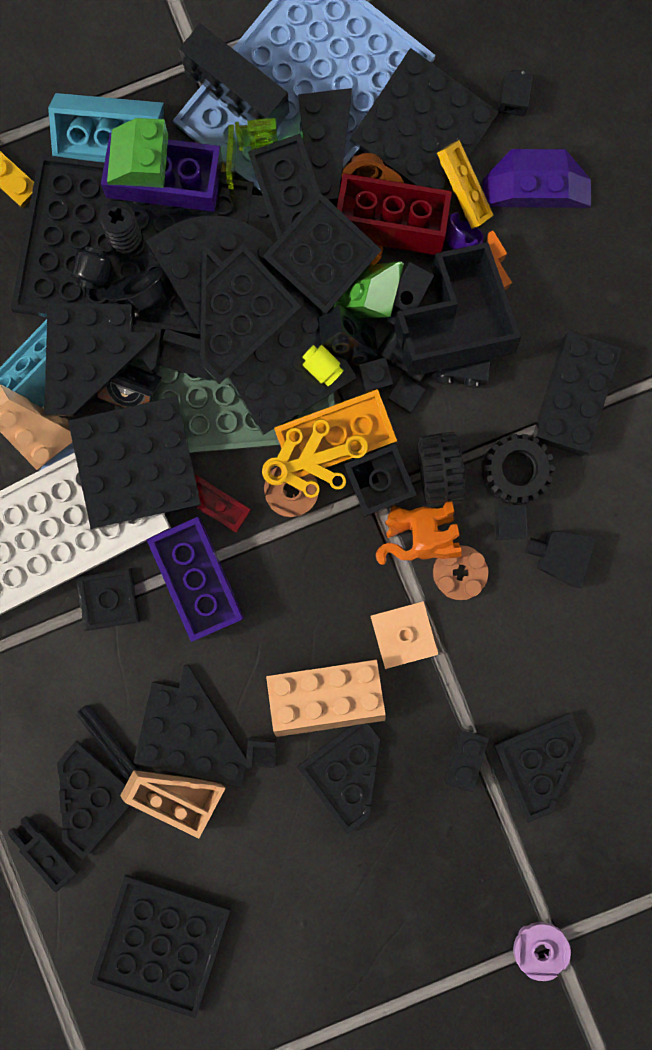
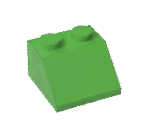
M135 118L112 129L107 177L108 185L164 188L168 131L164 119Z
M399 261L368 265L338 299L333 308L340 305L359 319L390 317L404 263Z

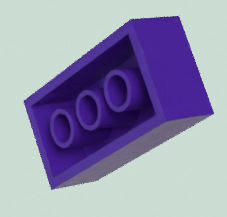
M110 132L101 186L106 198L215 212L223 162L220 146L168 139L164 188L108 185L107 177L112 134Z
M196 517L146 539L191 642L245 619L201 518Z

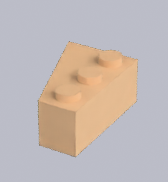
M0 384V432L37 470L72 443L69 420L59 416H46L44 414V407L30 402L28 398Z

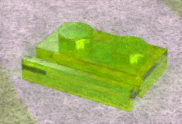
M275 118L247 121L248 125L241 126L239 122H235L239 151H243V146H251V150L278 141Z

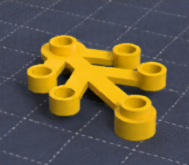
M318 419L314 422L313 432L298 459L288 461L294 446L303 439L302 431L299 428L293 427L287 431L286 441L278 457L270 458L264 463L262 474L269 484L281 485L286 482L303 491L305 496L314 498L319 493L318 483L313 480L305 481L291 472L303 469L330 483L332 488L342 489L346 484L345 476L341 472H332L318 464L346 455L352 458H360L367 452V442L360 435H352L346 440L345 444L315 453L322 437L327 435L330 429L326 420ZM324 423L327 427L326 431L323 433L317 432L316 425ZM292 431H297L300 434V438L297 441L290 440L289 434ZM359 441L361 443L360 450L353 451L351 443ZM279 466L282 472L280 475L274 476L271 473V468ZM335 476H341L343 482L341 485L336 486L332 483V479ZM307 485H315L317 488L316 492L313 494L307 493Z

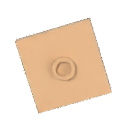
M424 601L371 615L385 669L438 655Z

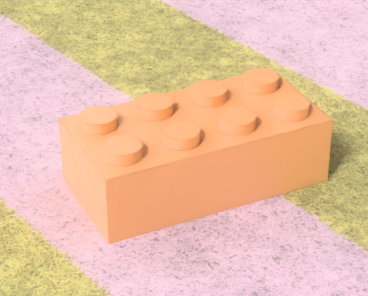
M377 660L266 676L273 732L276 737L385 721V709Z

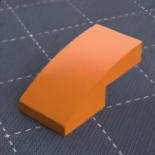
M491 231L488 233L485 243H489L504 289L507 290L512 281L500 263L505 259L507 252L495 232Z

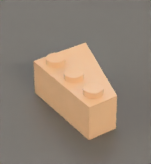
M133 771L120 796L125 803L199 839L225 787L221 783L209 780Z

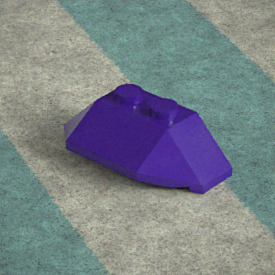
M511 149L482 180V191L490 207H591V179L566 149Z

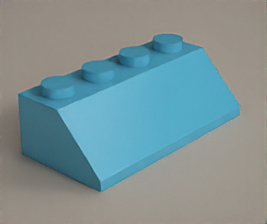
M55 93L48 107L52 156L105 163L109 134L112 132V129L135 118L164 119V103Z
M47 319L0 367V384L28 398L30 402L40 407L45 406Z

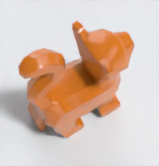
M446 502L441 508L420 507L413 510L403 509L397 505L392 506L388 520L385 521L389 528L386 533L387 538L407 530H412L413 546L410 550L406 551L398 544H383L376 552L378 563L384 565L388 553H393L400 560L410 561L416 558L448 559L461 557L462 550L459 543H453V540L459 537L457 524L450 525L446 531H438V526L454 521L453 503Z

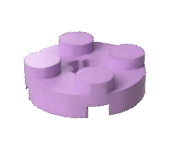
M535 922L523 926L519 930L513 946L514 958L520 969L528 977L537 981H549L556 978L563 968L564 970L566 969L570 961L571 950L567 939L558 927L547 922ZM541 944H544L545 948L549 949L548 955L544 953V958H539L538 953L534 952L536 947L539 948Z

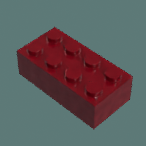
M343 173L337 209L376 245L435 255V253L442 252L452 191Z

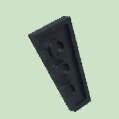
M352 88L298 94L304 146L320 192L330 202H338Z

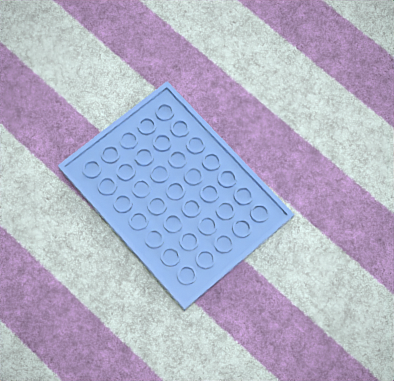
M272 0L235 44L233 49L288 92L289 114L270 137L263 132L258 134L249 126L247 119L242 115L237 117L227 108L228 104L221 99L217 101L206 92V87L202 84L173 119V123L197 143L220 146L222 163L224 165L227 163L229 169L244 181L254 182V189L262 194L248 151L299 133L303 140L298 94L352 88L343 172V169L351 162L353 155H357L361 150L349 141L408 50L412 48L431 63L435 59V54L366 0Z

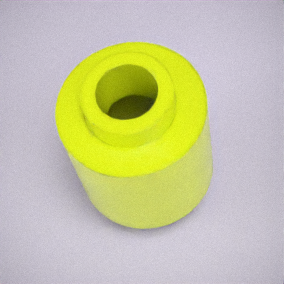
M313 345L302 356L306 360L302 365L320 383L324 382L327 386H330L344 371L339 366L341 363L322 345L318 348Z

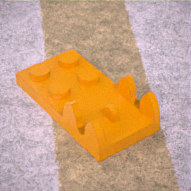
M378 389L274 428L281 449L286 441V433L290 428L296 427L302 431L303 439L294 446L288 461L300 457L313 432V424L318 419L326 420L330 429L328 434L322 437L315 453L345 444L346 440L352 435H360L366 440L368 445L366 453L397 442ZM324 423L316 425L317 432L323 433L326 431L327 427ZM292 431L289 434V438L292 441H297L300 438V434L297 431ZM359 441L351 443L353 451L360 450L361 443ZM346 455L318 465L328 468L352 459V457ZM303 469L291 472L300 478L311 474Z

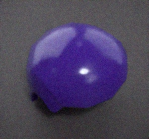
M457 212L449 215L445 235L447 246L454 250L483 244L484 235L479 228L471 229L468 220H459L460 215Z

